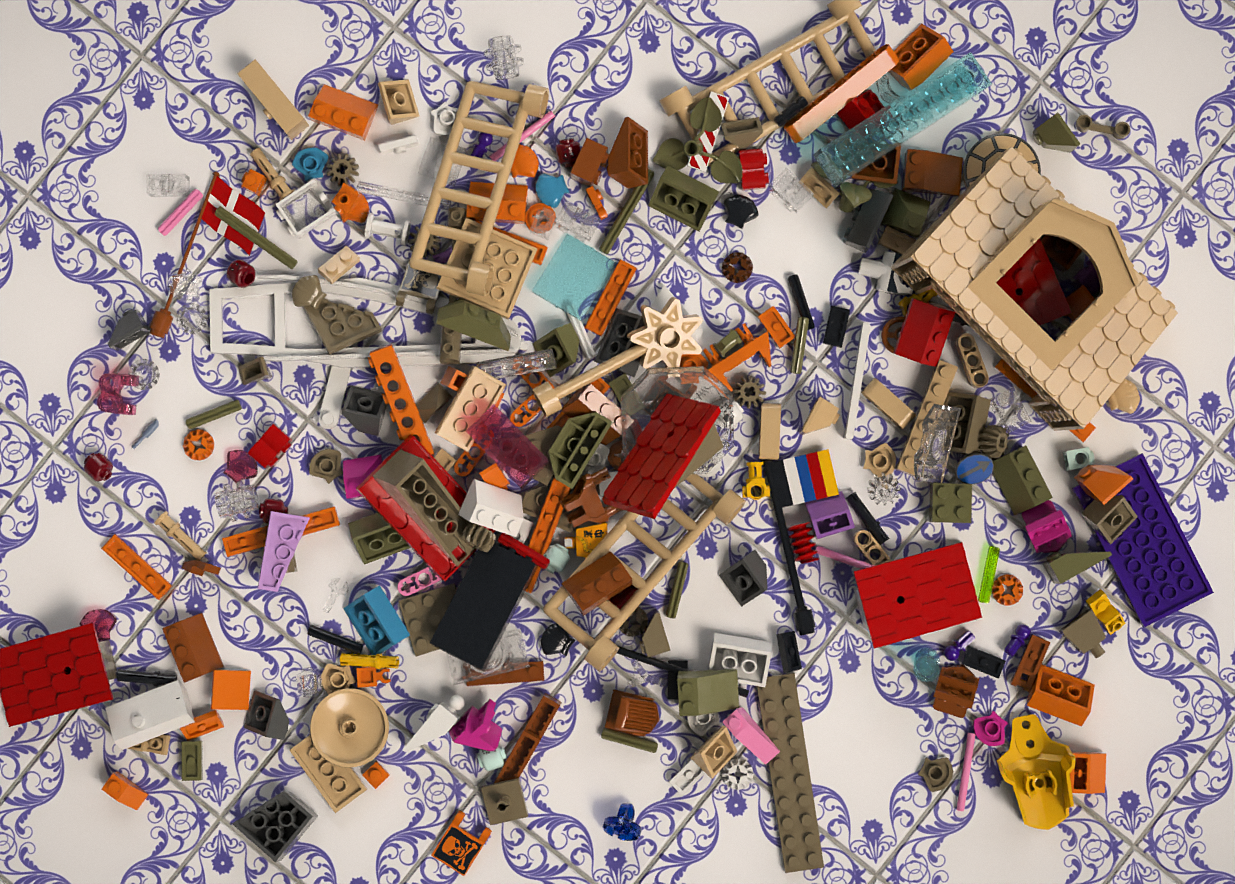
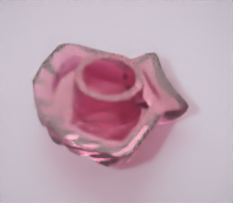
M244 450L229 451L227 453V469L223 473L238 485L241 480L257 476V462Z
M96 609L87 612L79 624L82 626L94 623L98 640H110V631L116 624L117 618L108 610Z

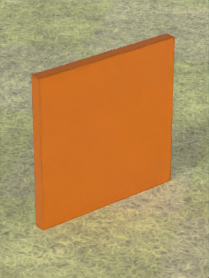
M213 670L211 709L248 710L251 671Z

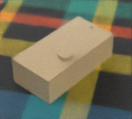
M256 59L237 73L265 107L263 112L269 119L274 118L291 140L309 127L303 116Z

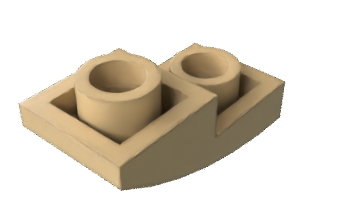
M163 734L128 749L167 755L171 735Z

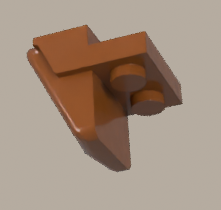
M963 664L942 666L933 696L935 697L933 708L959 718L965 717L967 708L972 709L980 678L975 677Z
M613 689L605 728L646 737V734L651 733L660 720L654 698Z

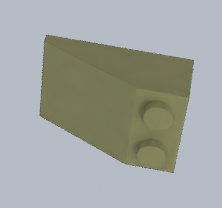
M1055 552L1047 556V561L1042 564L1053 583L1062 584L1110 557L1112 554L1111 552L1064 554Z
M737 669L678 672L679 716H700L739 708Z

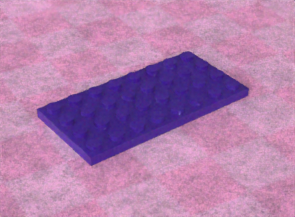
M1143 453L1115 466L1133 478L1115 496H1124L1138 517L1112 544H1109L1093 527L1092 529L1104 552H1111L1112 555L1108 557V560L1142 627L1145 628L1214 592ZM1080 485L1072 488L1084 511L1095 499L1087 495Z

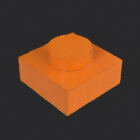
M376 761L362 776L376 789L390 774Z

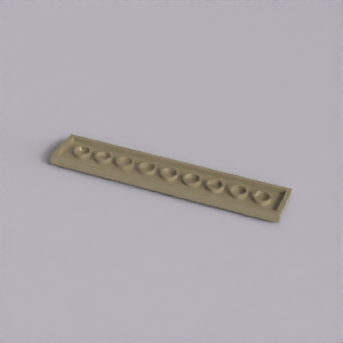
M795 673L767 677L765 687L757 686L763 731L780 750L768 763L785 873L824 868Z

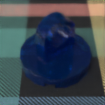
M630 803L621 804L617 817L605 818L602 827L608 835H618V839L624 841L638 840L642 832L641 827L633 822L635 810L634 806Z

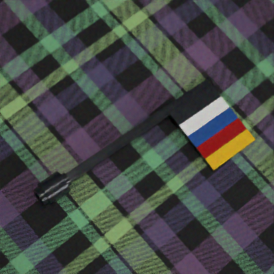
M829 449L775 462L770 459L763 461L797 608L796 613H793L796 630L799 631L800 636L815 633L814 628L816 626L812 609L808 610L804 604L782 508L839 495Z

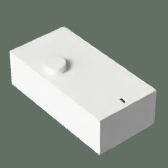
M179 680L105 708L113 742L121 750L195 722L187 690Z

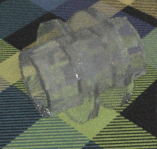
M509 35L498 36L488 40L489 49L484 51V57L491 58L492 62L486 65L487 71H493L496 80H506L519 76V67L524 64V59L516 57V54L522 51L521 45L514 44L513 36Z
M240 480L236 483L237 488L231 490L229 484H224L223 491L217 492L214 495L220 518L230 517L231 521L235 522L238 520V514L243 513L246 519L251 518V512L258 510L260 507L254 485L244 486V483Z

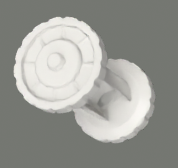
M369 213L365 225V238L369 239L373 233L401 239V245L406 246L410 235L411 222L409 220H406L404 225L374 220V213Z

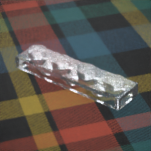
M548 349L476 362V367L494 378L500 379L556 369L557 363L553 350Z

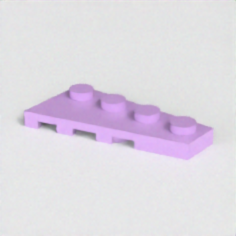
M270 511L257 589L278 592L296 547L303 535V531L310 519L309 517Z

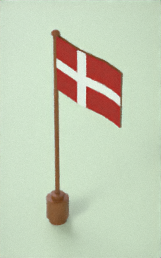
M217 171L212 173L214 175L165 309L160 308V311H155L149 333L154 336L164 338L165 334L168 335L174 318L170 316L171 312L168 309L201 220L218 234L240 246L249 256L253 249L254 243L215 216V211L218 207H223L256 232H259L265 212L255 202L228 186L219 178L220 174Z

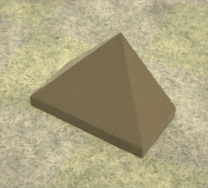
M759 117L721 123L725 140L743 150L763 133Z
M263 356L238 366L243 385L272 377Z
M440 383L416 405L424 423L452 398L450 393Z

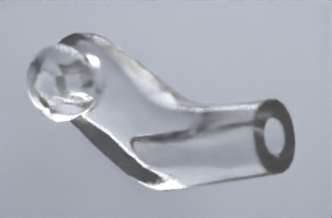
M884 74L876 81L880 97L884 102L900 108L904 98L897 95L891 89L889 77Z

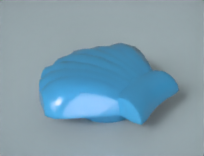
M306 148L298 152L292 165L305 175V181L313 178H322V170L329 157L318 148Z
M543 173L539 176L535 186L539 200L553 208L558 207L564 194L570 192L563 175L554 177Z

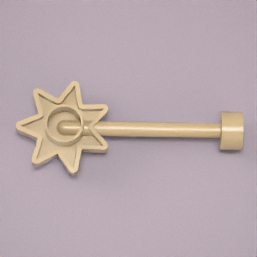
M671 297L661 312L647 305H642L640 309L644 326L627 335V338L637 345L554 389L547 381L532 389V393L543 414L548 417L562 409L559 400L640 356V365L645 369L662 360L668 370L676 374L679 371L682 354H700L702 352V348L691 335L701 325L703 319L697 314L682 315L680 300L676 297Z

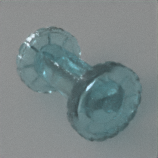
M932 648L921 649L914 658L913 672L915 677L922 682L933 681L939 675L940 656Z

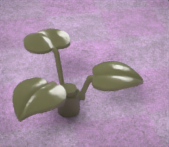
M706 97L696 104L690 116L692 127L701 129L699 134L694 137V140L686 142L685 145L676 138L665 140L653 158V162L665 169L667 166L680 170L688 164V156H706L716 160L711 165V174L715 180L725 184L739 183L743 171L740 159L735 153L726 150L718 157L703 152V143L699 138L705 130L708 132L717 130L722 122L720 109L711 97Z
M821 160L811 164L814 170L823 178L840 180L839 195L841 199L838 208L841 211L853 212V209L858 205L871 199L872 193L866 187L872 181H866L863 186L844 182V178L838 177L839 164L833 161ZM872 182L875 186L880 188H889L897 185Z

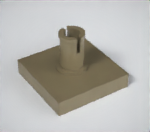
M520 778L481 787L490 825L529 816Z

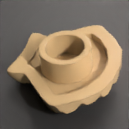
M1127 379L1120 383L1108 399L1111 411L1119 409L1129 414L1136 411L1140 402V396L1134 383Z
M883 443L872 451H865L866 457L863 469H870L879 480H883L893 473L896 466V455L887 443Z
M327 664L321 675L322 685L328 694L348 689L350 684L356 683L350 666L343 668Z

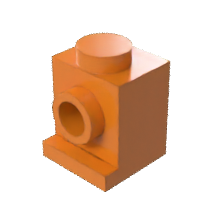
M250 169L242 177L241 182L243 184L241 188L259 196L267 178Z
M343 183L341 189L331 202L335 204L333 208L339 213L344 214L346 212L351 214L364 195L349 184ZM346 196L347 202L343 203L342 200Z

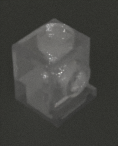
M543 208V210L538 209L530 227V233L548 240L557 219L553 215L554 211ZM543 218L547 219V224L545 225L540 224V220Z

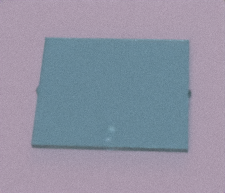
M567 234L532 292L582 322L617 263L594 250L593 247H589Z

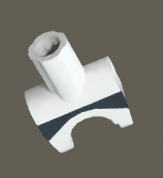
M885 251L882 262L862 257L858 274L878 279L876 290L895 295H912L913 289L903 285L899 281L898 275L890 268L902 254Z

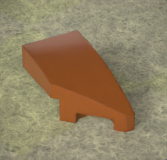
M197 560L187 561L182 565V569L199 576H203L205 571L219 575L221 570L218 566Z

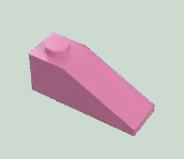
M743 707L736 709L723 721L729 731L765 765L780 752Z

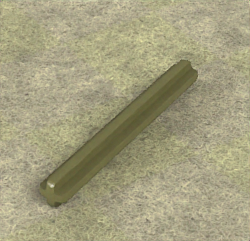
M648 169V184L633 189L599 248L602 253L608 254L651 182L654 176L652 170Z
M223 207L217 208L215 216L288 268L293 269L297 265V260Z

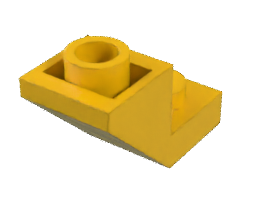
M1101 589L1086 600L1088 607L1092 609L1098 621L1110 635L1126 624L1120 612L1110 603L1106 594Z

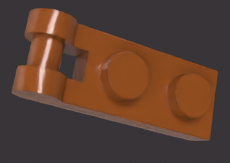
M1031 634L1010 681V685L1015 687L1018 685L1023 688L1022 690L1030 691L1051 642ZM1022 673L1028 675L1027 680L1021 679Z

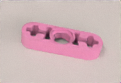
M427 567L400 580L397 588L401 595L409 596L441 581V579L435 575L437 579L433 580V575L429 571L431 568ZM427 573L430 580L427 584L419 582L420 574ZM415 577V582L419 588L416 589V585L409 588L410 592L403 591V583L410 584L414 582L411 578Z

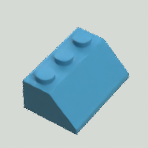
M380 585L343 608L372 655L381 654L410 636L406 626L399 618Z

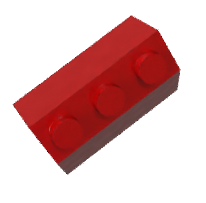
M912 298L893 353L921 364L937 367L955 311L942 305Z

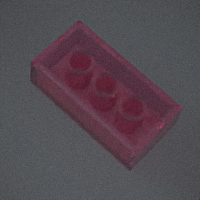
M494 404L466 430L475 442L521 489L550 462Z

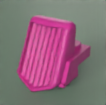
M1047 500L1022 512L1026 531L1036 553L1058 552L1068 539L1072 537L1062 511H1057L1051 500Z
M489 699L479 710L471 706L449 730L452 741L486 751H495L498 748L502 728L491 721L495 715L496 703Z

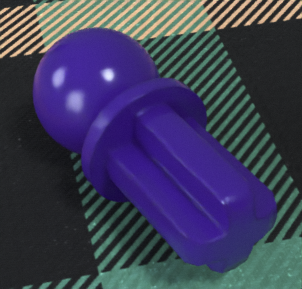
M483 132L478 135L479 144L473 145L474 149L471 156L482 158L484 153L488 152L485 147L492 144L493 136Z
M1022 624L1016 628L1015 634L1011 635V640L1004 649L1007 655L1014 656L1020 646H1024V640L1028 639L1031 635L1029 626Z
M968 630L957 641L954 640L955 645L947 646L944 650L945 658L950 661L958 659L960 650L965 652V648L975 640L973 633Z

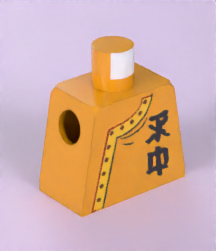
M607 523L576 529V537H565V548H576V556L587 558L608 534Z

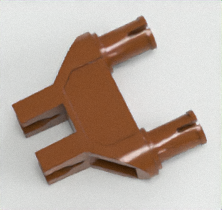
M606 467L591 475H583L578 480L573 493L559 500L561 506L567 512L579 507V509L566 516L568 522L572 523L574 528L587 521L600 524L607 523L611 516L623 511V509L610 505L603 507L596 491V485L611 478Z

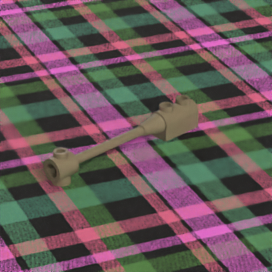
M460 207L449 208L447 226L461 229L466 219L467 209ZM452 240V250L456 240ZM449 294V303L457 300L456 297ZM441 326L440 363L460 364L462 333Z

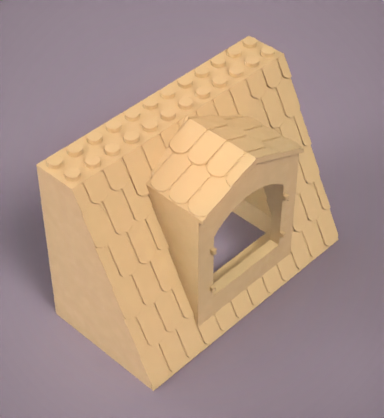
M1010 147L954 201L890 268L917 294L933 289L1038 393L1030 400L1028 405L1054 431L1084 429L1178 312L1171 301L1165 300L1161 296L1162 293L1157 287H1152L1147 282L1148 279L1144 274L1138 273L1133 268L1134 265L1129 260L1126 253L1127 249L1114 222L1088 210L1084 211L1072 203L1069 204L1064 199V194L1058 189L1055 190L1050 185V180L1045 176H1041L1037 172L1036 166L1023 158L1024 155L1019 149ZM1042 235L1057 236L1078 246L1093 263L1100 283V295L1055 341L996 283Z

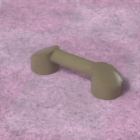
M1081 115L1076 120V127L1082 133L1091 130L1112 134L1116 139H1123L1130 133V126L1126 122H1119L1115 127L1092 123V119L1088 115Z

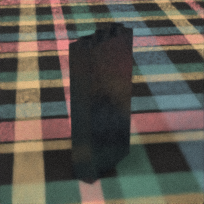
M496 540L489 552L478 549L430 641L432 646L483 672L538 568L536 564L531 562L532 558L528 556L522 558L517 555L516 550L507 547V549L500 547L501 543Z

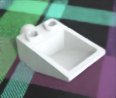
M453 695L449 700V706L444 702L436 703L428 712L430 717L403 748V751H410L447 734L461 717L455 710H461L464 707L463 697Z

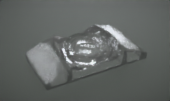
M934 404L922 423L923 436L920 448L914 455L915 480L933 483L943 482L961 408Z
M521 629L504 632L484 672L446 653L453 685L530 667Z

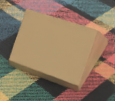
M409 80L378 83L391 125L420 116Z
M723 725L717 729L690 757L712 779L737 753L727 727Z

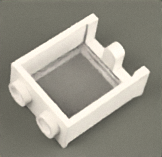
M312 179L275 204L278 208L276 213L280 219H286L289 225L286 228L292 236L296 235L299 239L337 214V211L333 208V205L315 179Z

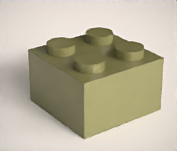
M930 484L929 522L971 523L972 484Z

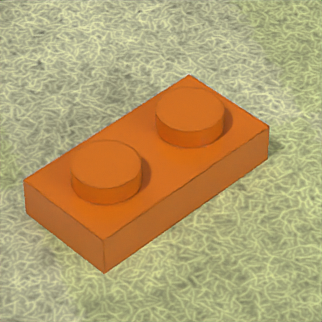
M774 306L758 316V319L779 349L795 339V335Z
M213 710L195 717L194 723L181 727L180 730L187 741L223 728L224 724L218 712Z

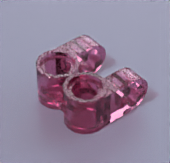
M122 373L102 375L99 378L101 395L97 399L98 408L108 413L136 415L137 405L123 403L121 390L124 388V385L139 386V376ZM110 379L114 382L113 387L110 385ZM109 398L112 400L111 406L108 403Z

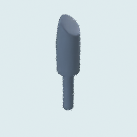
M158 420L152 422L142 432L143 435L132 446L133 449L158 428Z

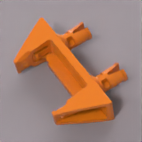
M746 323L742 324L745 334L739 328H736L735 331L744 342V347L725 359L720 357L713 344L709 346L713 355L705 348L703 352L712 365L710 369L702 373V376L732 392L733 389L724 373L755 355L756 352L760 354L759 356L762 357L768 368L771 367L768 331L756 338L753 337Z

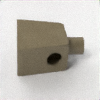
M1087 609L1059 630V633L1080 653L1085 654L1090 650L1095 658L1105 653L1099 643L1106 636L1092 609Z

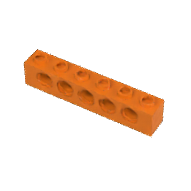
M392 343L370 351L368 361L371 368L376 369L378 375H375L378 386H382L385 393L382 396L385 404H390L392 411L389 414L392 422H397L399 429L396 431L400 441L405 440L410 435H417L420 438V443L433 455V446ZM382 363H389L392 369L389 372L382 371L380 367ZM396 381L399 387L396 390H391L388 388V383ZM403 399L406 402V406L398 408L395 405V401ZM410 417L413 420V424L405 426L402 423V419Z

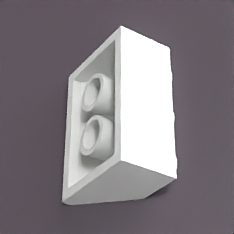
M473 478L458 515L469 522L516 537L523 522L522 496Z
M714 633L708 670L737 669L738 683L765 687L772 654V642Z

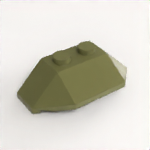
M458 299L439 308L436 324L509 351L511 335L500 314L465 299Z
M597 412L568 418L548 451L555 479L573 489L613 422Z

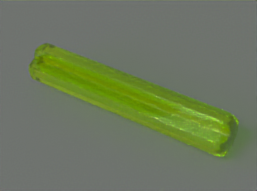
M989 546L978 597V601L987 604L990 602L1000 552L998 547Z

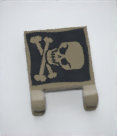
M408 262L396 296V305L403 306L407 294L427 299L426 313L433 314L440 292L436 288L441 275L412 269Z

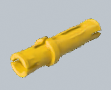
M341 653L340 665L375 667L376 669H398L399 660L397 659L399 657L383 656L382 654Z

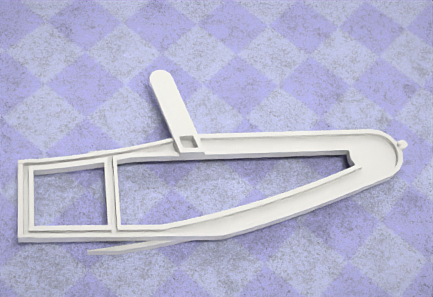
M268 275L257 276V278L298 281L302 276ZM319 278L321 289L324 293L397 306L396 296L400 286L363 278L338 279L331 284L326 279ZM296 283L209 289L210 353L267 356L272 358L265 359V361H307L332 366L319 415V423L325 429L336 427L351 368L371 367L368 361L369 353L381 347L344 348L330 355L325 348H286L285 294H292ZM407 294L404 305L398 307L437 317L439 308L447 305L449 299L438 296L433 314L426 313L427 299ZM274 295L275 346L223 343L222 299ZM502 317L511 335L509 351L475 339V343L461 344L460 364L501 363L509 361L519 350L526 351L528 344L521 342L522 338L517 325L512 320ZM440 345L393 346L401 366L453 365L440 363ZM384 362V363L381 364L380 367H392V366H391L389 363Z

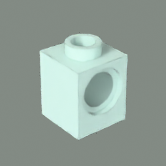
M1089 447L1063 452L1066 471L1084 468L1092 465V462H1094L1093 451H1090ZM1078 453L1084 457L1082 464H1078L1075 460V456Z

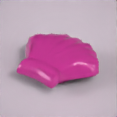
M993 711L990 716L974 720V733L982 743L988 746L1003 745L1005 742L1004 727L1008 722L1000 718Z

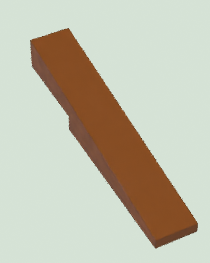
M547 693L543 695L494 783L516 779L521 776L560 707L561 701Z

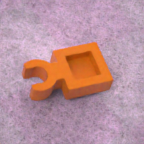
M593 186L587 188L586 193L600 219L607 218L608 214L600 201L603 199L598 189L595 190Z
M375 667L356 668L357 688L377 686L378 680L382 683L391 682V679L385 680L382 676L384 672H390V669L385 668L376 672Z

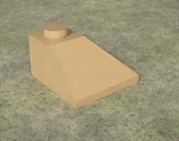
M819 397L799 434L805 435L827 428L831 423L835 425L840 416L837 413L839 408L824 398Z

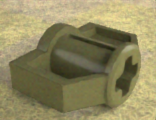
M733 329L729 330V334L718 343H713V346L722 357H725V353L736 344L740 345L742 343L739 335Z

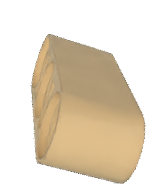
M968 333L962 334L955 342L957 352L969 384L973 388H981L989 380L975 338ZM962 338H967L970 341L968 348L961 345ZM969 356L976 358L975 366L968 364L967 359ZM976 374H980L983 377L982 384L975 383L974 376Z
M873 378L861 392L902 430L916 416L907 405L876 378Z
M761 403L759 459L779 460L781 404Z
M860 530L854 534V544L870 564L875 566L892 561L871 533L866 530ZM861 533L867 535L868 538L864 545L858 542V536ZM872 549H877L880 553L879 558L876 560L870 557Z

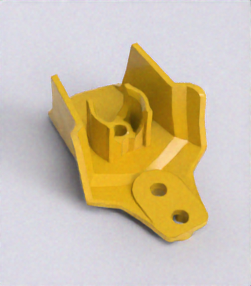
M1030 714L1013 718L1009 749L996 761L1004 781L1013 787L1024 824L1037 829L1049 830L1064 821L1069 816V808L1074 807L1070 772L1075 768V756L1069 746L1050 739L1037 715ZM1023 721L1029 722L1027 729L1022 727ZM1028 740L1033 741V745L1031 747L1026 746V742Z

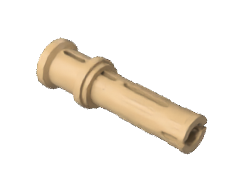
M256 148L250 153V156H252L270 181V188L276 191L280 201L294 192L286 184V179L279 176L260 148Z
M167 511L161 514L154 522L155 525H159L166 532L168 537H173L197 561H200L207 552L180 528V523H176L168 516Z

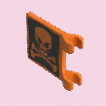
M459 811L431 856L465 876L492 831L486 827L479 839L459 827L465 817V813Z

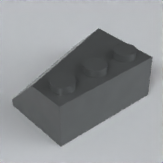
M283 791L232 824L274 862L282 861L318 815L305 803L288 792Z

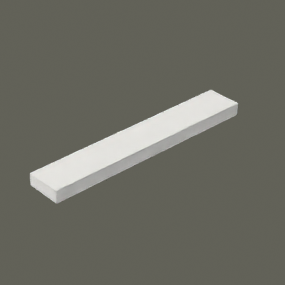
M868 323L861 325L844 439L851 440L854 437L871 327Z

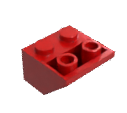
M871 89L851 100L837 113L860 141L868 140L894 120L890 111L883 106L878 96Z

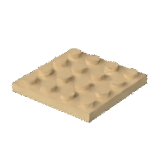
M466 218L461 230L479 234L482 224ZM492 229L482 262L494 266V279L489 294L482 296L469 293L466 289V281L441 276L436 289L456 298L470 301L500 314L505 319H509L537 248ZM456 241L446 265L468 270L475 245Z

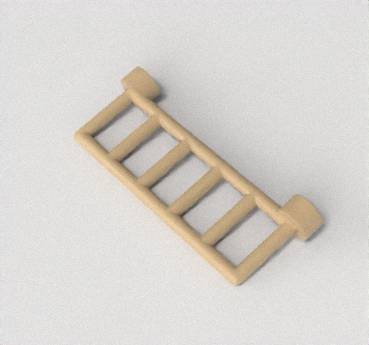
M860 0L832 1L827 4L832 17L694 96L691 95L687 86H684L661 99L660 103L667 116L669 117L677 112L691 139L694 140L698 129L693 128L691 125L690 111L693 110L696 104L702 99L709 97L710 92L725 96L724 91L747 79L769 121L762 124L763 133L754 142L777 130L780 127L775 123L774 118L779 113L759 79L757 72L780 60L799 96H803L808 101V105L834 84L812 95L790 54L814 41L834 80L838 82L845 76V73L826 41L824 34L847 21L866 58L876 51L854 10L862 6ZM728 102L724 113L725 121H738ZM729 143L712 154L719 157L723 151L727 150L737 153L742 148ZM710 158L708 166L711 167L712 163L716 160Z
M468 81L466 83L409 261L412 269L466 281L467 292L482 296L489 294L494 279V266L482 263L527 117L529 115L543 118L549 100L548 88L529 84L524 93L475 81ZM475 93L519 103L513 126L509 127L469 118L468 114ZM464 128L509 138L502 161L497 162L458 153L457 149ZM452 164L497 173L490 198L445 188ZM441 199L486 209L479 234L435 224L434 221ZM430 234L475 245L468 270L423 259Z
M695 472L685 479L713 503L695 522L671 501L666 500L662 510L688 530L671 551L635 522L639 514L629 511L624 514L570 577L610 552L609 549L626 530L663 561L644 580L615 556L632 577V585L637 590L621 609H618L609 600L598 606L612 619L595 639L558 609L569 596L563 586L543 607L544 613L589 650L584 660L597 671H602L619 650V647L610 640L611 637L715 517L725 525H728L743 508L746 501L732 489L725 495H722Z

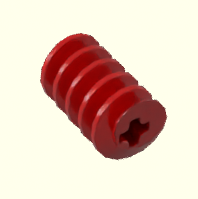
M810 522L794 525L787 529L794 532L789 536L790 539L796 540L791 543V546L797 547L792 553L799 555L794 561L801 564L819 560L818 557H813L818 551L811 549L816 543L810 542L814 538V535L808 534L813 529L806 526Z

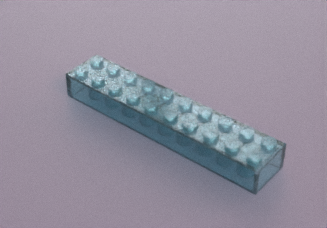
M970 52L820 148L813 156L836 188L985 91L992 83Z

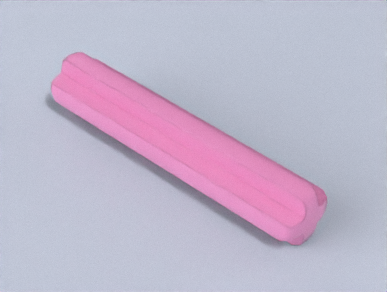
M194 189L158 227V231L166 236L203 197V194L198 189Z

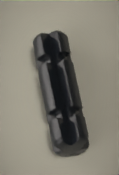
M801 96L796 100V103H792L782 111V114L774 118L775 123L779 127L786 123V120H790L801 111V108L803 109L807 106L808 101Z

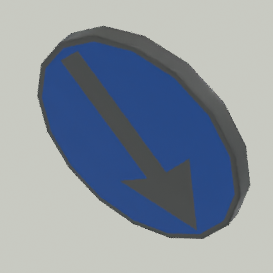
M972 453L960 459L956 465L955 472L957 478L962 483L978 484L990 477L993 473L994 464L988 455Z

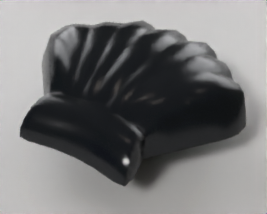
M734 195L724 200L728 216L725 221L726 223L743 229L745 223L757 218L759 215L755 203L746 196Z
M557 623L549 625L543 632L540 640L545 655L562 653L564 656H567L570 647L576 641L570 638L569 633Z

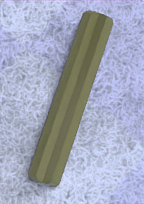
M798 317L790 368V372L793 374H801L809 324V318Z
M235 400L186 419V425L189 429H193L241 410V403L239 400Z
M681 561L678 563L666 611V617L676 618L688 563Z
M607 728L602 730V739L652 753L657 751L658 743Z

